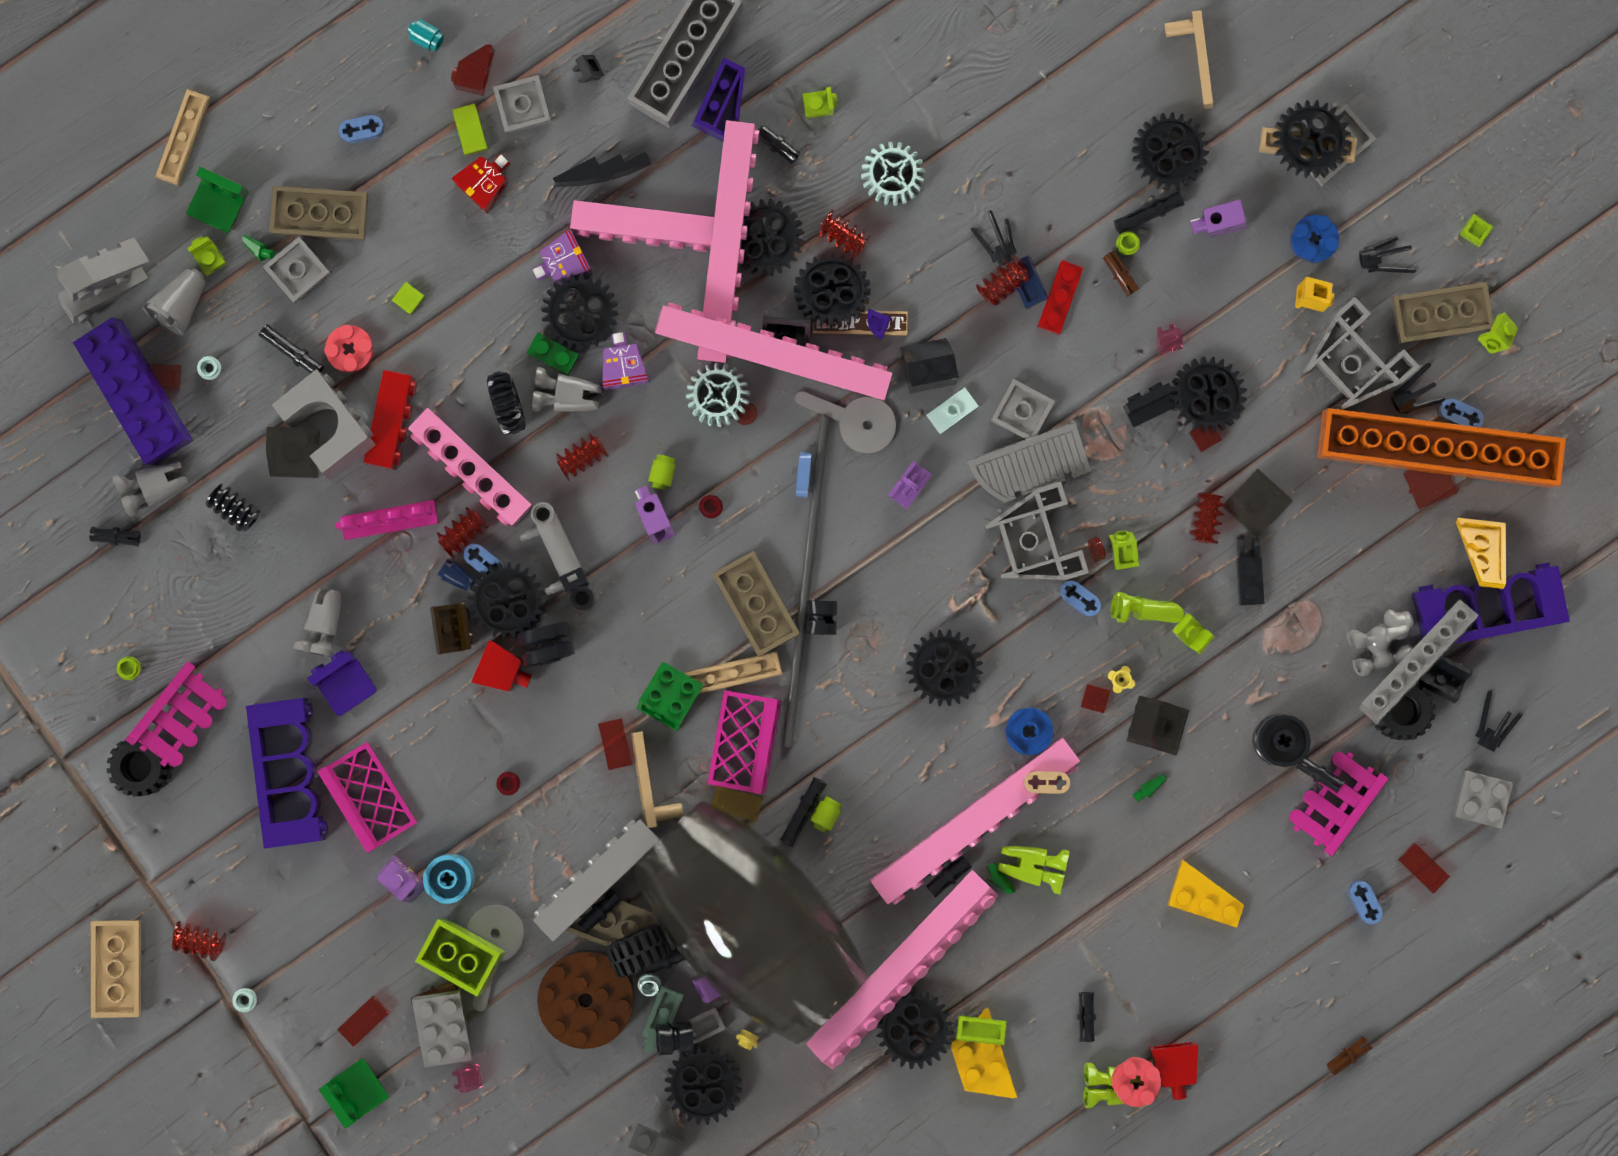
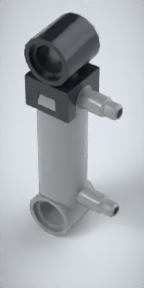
M537 503L531 510V518L536 527L525 531V533L520 535V539L524 542L540 535L560 579V581L545 588V592L547 595L565 589L566 593L571 592L570 601L573 607L582 611L589 610L594 606L596 597L591 589L585 587V585L589 584V581L561 525L556 510L548 503ZM544 508L548 509L550 512L549 518L546 521H540L538 519L539 511ZM581 592H586L589 595V601L585 605H579L577 602V596Z

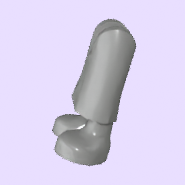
M537 367L535 389L556 391L555 395L534 390L532 400L533 412H539L547 405H554V411L584 412L599 409L600 402L584 400L582 396L583 392L600 394V385L563 374H558L557 379H553L547 375L544 368Z
M180 461L136 471V478L127 479L121 474L113 476L114 484L121 496L128 495L141 488V493L125 496L121 499L129 517L135 516L142 504L147 502L149 506H152L178 492L188 484L186 476L167 481L166 476L183 469Z
M324 588L317 589L304 626V630L310 631V635L307 640L296 641L293 645L294 650L332 657L333 636H336L342 600L339 591Z

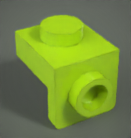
M1506 313L1498 314L1490 332L1480 334L1478 340L1491 354L1507 350L1511 347L1518 327Z

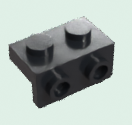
M1159 382L1148 388L1149 393L1141 396L1139 392L1127 398L1128 403L1123 406V409L1133 427L1141 425L1175 407V403L1169 400L1171 398L1170 394L1173 392L1169 383L1162 385Z
M1443 655L1418 683L1433 693L1456 703L1460 698L1466 680L1471 677L1473 671Z

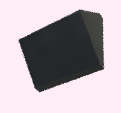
M763 316L762 330L774 333L773 338L782 340L783 336L796 339V345L805 347L806 343H809L811 320Z

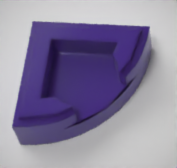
M869 309L867 314L869 329L874 336L882 340L891 317Z

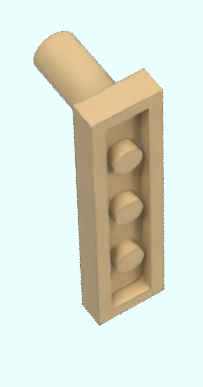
M1192 11V19L1164 23L1166 38L1194 33L1204 109L1213 108V97L1202 11Z
M643 732L631 733L644 824L648 828L657 827L656 821L683 817L681 803L654 807Z

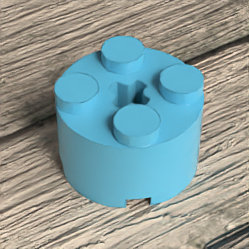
M445 854L435 858L427 866L423 875V885L427 894L443 904L455 903L463 899L472 891L475 883V872L471 863L465 857L458 854ZM448 872L450 876H454V880L451 881V885L449 881L444 880V877L448 875Z

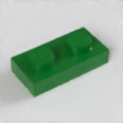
M538 332L526 352L533 358L567 376L570 375L580 356Z

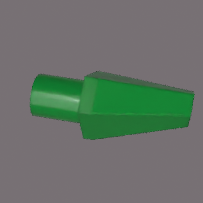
M247 235L242 236L244 245L259 261L271 260L275 257V251L267 249L265 244Z
M1162 774L1142 784L1141 789L1133 794L1135 800L1139 802L1146 796L1151 798L1167 780L1166 776Z
M995 862L986 865L990 877L987 878L988 881L1006 894L1016 892L1005 874L999 873Z

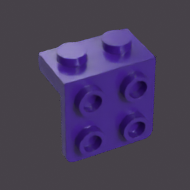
M343 650L334 654L331 657L332 662L326 666L322 663L312 669V675L307 678L312 686L319 688L337 716L344 715L377 691L353 652L346 651L344 653Z

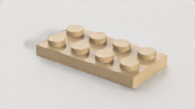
M141 920L91 921V1018L140 1017Z

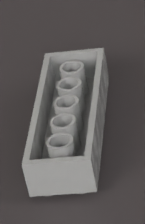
M687 0L628 96L629 104L670 129L743 10L742 1Z
M640 819L637 822L631 820L622 829L625 834L619 839L613 837L605 845L607 851L601 856L598 853L595 854L587 862L589 866L587 870L583 873L580 870L569 879L572 884L567 889L561 887L551 896L554 901L548 907L543 904L533 913L536 916L533 921L553 942L660 841Z

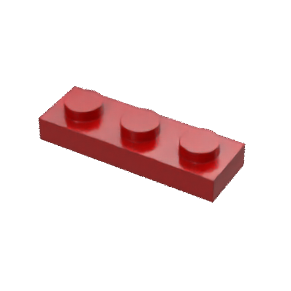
M1061 260L1048 295L1049 299L1045 303L1037 328L1060 335L1084 269L1083 267Z

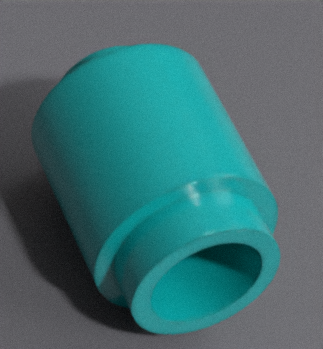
M419 19L417 22L413 21L407 32L410 34L409 40L429 51L433 50L435 52L441 47L445 37L440 29L422 19Z

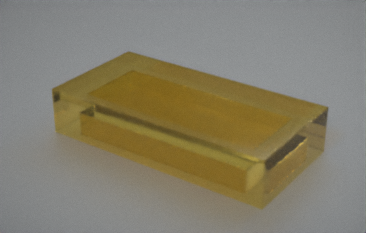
M717 785L710 808L756 822L763 798Z

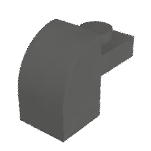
M638 1123L628 1148L647 1156H677L683 1139L664 1130L657 1132Z

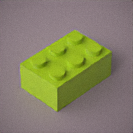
M443 917L437 919L415 962L478 997L484 994L506 951Z

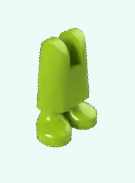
M1116 592L1111 602V618L1117 619L1119 623L1127 622L1131 612H1133V617L1138 620L1177 623L1184 616L1183 609L1178 604L1170 601L1152 600L1139 596H1130L1123 592Z
M1003 846L1001 854L1018 857L1017 864L1012 866V864L999 863L998 870L1008 876L1039 887L1041 881L1046 882L1051 886L1054 894L1060 895L1065 874L1044 871V867L1047 866L1060 871H1066L1070 850L1063 849L1058 855L1049 856L1047 855L1048 849Z
M1093 1063L1084 1064V1081L1087 1086L1106 1084V1089L1084 1087L1083 1099L1085 1108H1093L1099 1101L1106 1100L1107 1105L1125 1104L1116 1096L1112 1088L1111 1079L1116 1067H1107L1106 1073L1098 1071ZM1140 1076L1131 1079L1130 1083H1142Z

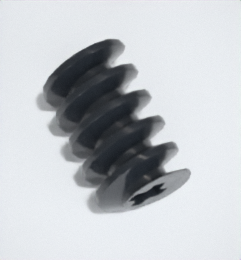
M223 483L219 484L207 498L206 507H214L213 512L216 514L221 513V518L223 520L228 519V524L231 526L236 525L237 531H247L256 522L261 510L258 509L252 513L253 504L245 507V498L237 501L238 492L230 496L231 487L228 486L223 490Z

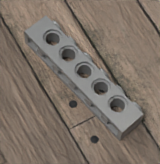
M1459 600L1362 702L1359 709L1378 725L1467 631L1479 615L1463 601Z

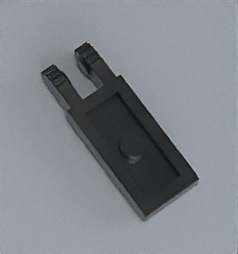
M1253 538L1251 542L1253 557H1245L1244 539L1237 540L1238 558H1236L1240 606L1265 604L1262 558L1260 557L1258 538Z

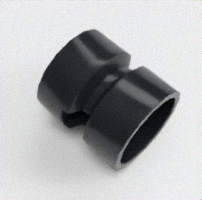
M808 600L807 615L810 616V619L806 621V634L836 635L837 621L833 617L837 615V601Z
M690 1021L677 1022L675 1026H672L670 1023L656 1024V1045L659 1056L672 1055L675 1050L679 1054L693 1053V1029Z

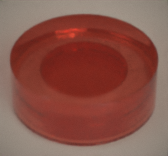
M749 403V405L741 404V407L746 412L745 414L739 411L736 412L739 417L737 422L741 425H750L757 418V409L752 403Z
M1098 537L1088 539V548L1092 558L1096 562L1105 559V549L1101 540Z

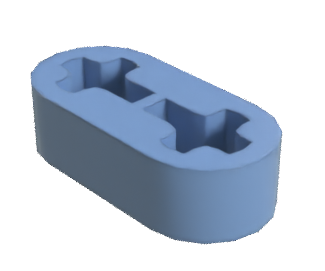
M375 115L346 120L339 127V134L347 143L376 139L381 137L385 131L383 121ZM373 121L376 125H379V127H376V132H372L370 129L364 130V128L370 127ZM349 126L354 130L360 129V131L353 132L352 137L344 134V132L348 131Z
M1447 399L1438 407L1439 416L1451 424L1481 427L1484 417L1480 410L1458 400ZM1452 404V409L1459 412V414L1452 413L1448 416L1447 410L1444 408ZM1474 414V419L1477 420V423L1469 425V420L1464 418L1463 415L1470 416Z
M800 452L796 497H808L812 453Z
M470 544L464 550V559L479 572L483 570L487 574L489 573V568L485 566L486 562L491 565L501 562L478 544ZM472 549L476 551L477 549H479L480 551L478 554L484 560L480 562L479 560L474 558L471 561L470 558L472 555L469 553L470 550Z
M1067 581L1062 584L1060 588L1061 598L1081 614L1091 617L1100 611V600L1078 582ZM1074 585L1076 587L1075 593L1080 597L1078 599L1073 595L1067 597L1065 587ZM1083 598L1088 602L1094 600L1093 606L1096 608L1095 611L1089 610L1087 612L1085 610L1086 605L1081 602V599Z
M1357 880L1352 882L1348 888V894L1359 917L1367 924L1378 923L1382 918L1383 912L1371 887L1364 881ZM1358 885L1361 888H1365L1363 892L1364 901L1360 896L1354 894L1357 891L1356 887ZM1366 904H1368L1370 909H1376L1373 919L1365 917V914L1368 913Z

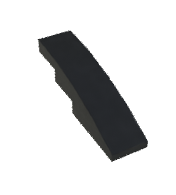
M646 152L626 162L623 161L619 154L600 165L596 158L593 157L554 177L553 180L557 187L602 183L630 175L650 166L651 162Z

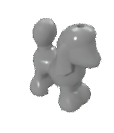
M1389 609L1384 613V624L1373 627L1368 633L1363 634L1358 630L1347 632V640L1351 647L1356 646V649L1367 647L1372 653L1369 659L1355 658L1352 661L1353 668L1359 676H1369L1376 669L1390 667L1393 663L1399 664L1412 651L1413 648L1409 645L1401 646L1394 652L1389 650V646L1394 639H1405L1413 630V616L1408 611L1396 613L1394 610Z

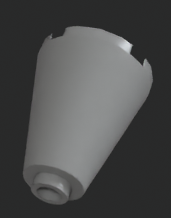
M192 268V270L185 269L147 301L143 306V310L151 318L155 315L159 320L158 324L177 335H183L186 332L206 284L203 279L205 276L195 268Z

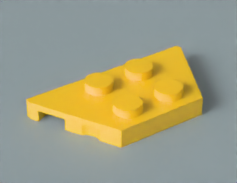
M985 1008L977 1018L992 1019L989 1008ZM957 1037L951 1041L950 1047L965 1091L1017 1098L1001 1045L956 1040Z

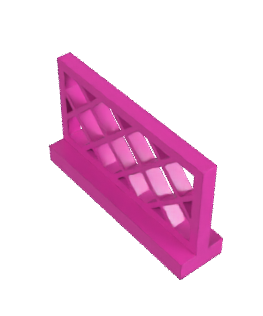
M724 690L707 784L757 794H766L782 700ZM729 696L738 697L743 705L733 713L728 707ZM743 698H744V699H750V701L747 702V703H745V701L743 700ZM755 701L764 702L763 712L755 717L748 706ZM746 709L752 720L742 727L735 718V715ZM732 718L739 729L728 737L723 729L724 723ZM755 722L760 730L759 736L751 741L744 729ZM741 732L748 744L737 750L730 739ZM728 742L735 753L724 760L719 750L723 744ZM751 746L755 752V759L747 764L740 753ZM737 756L744 767L733 774L726 763ZM721 766H724L730 775L723 782L714 780L716 770ZM744 770H747L751 776L750 787L741 785L736 778ZM733 779V781H734L736 784H732V783H728V782Z
M368 742L317 771L367 854L417 824ZM365 749L371 757L368 767L355 764L357 754ZM353 757L352 763L346 762L348 759ZM373 761L378 769L371 767ZM340 764L350 765L348 779L337 777L333 768ZM354 767L367 769L364 783L351 780ZM370 770L382 774L383 781L381 787L367 784ZM340 781L347 782L346 788L343 787ZM385 781L390 789L384 788ZM350 783L363 786L360 800L351 798L348 795ZM366 787L380 790L377 803L363 800ZM383 791L394 794L396 797L394 807L380 804ZM353 801L359 802L358 809L354 805ZM397 802H399L402 809L396 808ZM362 803L376 806L373 820L362 818L360 814ZM379 807L393 810L389 824L375 821ZM395 811L406 813L410 822L402 827L392 825ZM366 822L372 823L370 829L367 826ZM374 824L388 826L386 837L377 842L372 834ZM391 827L397 828L396 831L390 834Z

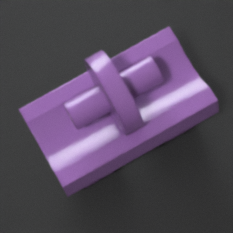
M913 461L888 496L905 509H908L932 474Z

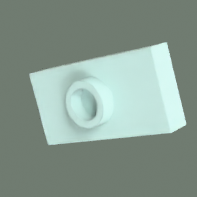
M964 387L926 416L938 433L942 434L979 406Z

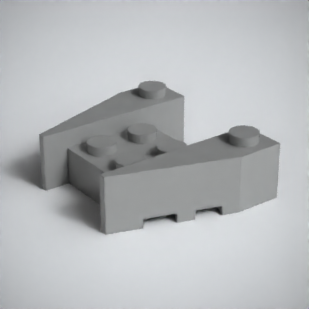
M134 237L120 242L118 246L108 251L106 248L97 252L98 256L92 259H88L86 255L57 269L58 279L65 288L64 291L58 293L59 302L73 324L79 321L80 323L87 322L93 317V314L148 280L141 266L149 263V260Z
M1356 297L1350 299L1332 316L1302 370L1305 374L1316 365L1347 398L1336 408L1339 410L1348 408L1403 383L1420 367L1404 349L1384 364L1356 334L1354 329L1371 315Z
M1061 481L1036 489L985 525L986 530L995 527L1000 528L1012 567L1011 572L1000 575L1001 579L1065 581L1089 573L1082 550L1059 557L1045 512L1068 505Z

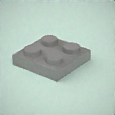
M539 75L493 87L506 134L551 122Z
M300 237L296 238L263 266L294 304L331 274Z
M1013 379L991 422L1025 440L1038 434L1055 401Z
M1464 770L1453 817L1502 829L1513 782Z

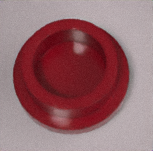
M707 495L700 501L699 509L704 517L713 519L722 513L723 503L719 497Z
M513 772L502 773L496 782L498 791L507 796L515 794L521 784L519 777Z

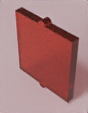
M1413 470L1403 473L1410 489L1408 492L1413 495L1418 509L1457 494L1451 480L1452 475Z

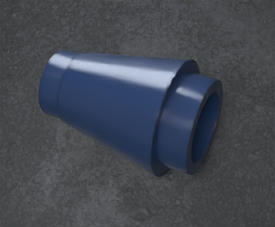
M449 559L446 560L437 574L441 577L442 581L467 591L474 580L455 561L452 562Z

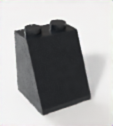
M947 338L900 347L909 394L956 385L959 376L955 356Z

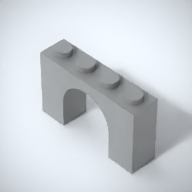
M316 369L274 402L272 406L282 420L292 429L296 428L317 411L325 409L336 411L338 427L335 434L328 442L310 455L322 474L329 480H332L376 444L371 439L373 433L365 424L361 426L358 422L361 419L358 413L352 407L348 409L345 405L348 402L346 397L340 390L336 392L333 389L334 381L327 373L323 376Z

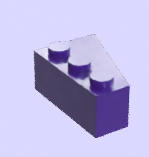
M726 58L722 59L693 120L692 127L724 142L726 120L739 122L745 74L744 67Z

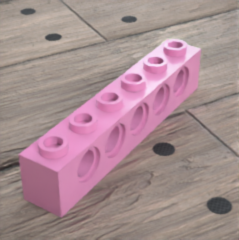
M429 408L408 428L412 432L410 437L420 446L424 443L430 449L427 453L435 461L438 462L441 459L447 465L444 469L455 478L458 475L464 481L462 486L471 494L476 492L482 498L479 502L488 510L491 508L495 509L499 513L496 518L506 527L509 524L515 527L533 508V505ZM434 431H439L441 434V438L437 443H431L429 439L430 434ZM451 447H456L458 450V455L454 459L447 458V451ZM469 463H473L475 465V472L469 476L465 475L464 467ZM490 479L493 483L492 489L488 492H483L481 489L482 482ZM504 495L509 496V505L505 508H500L498 505L499 498Z

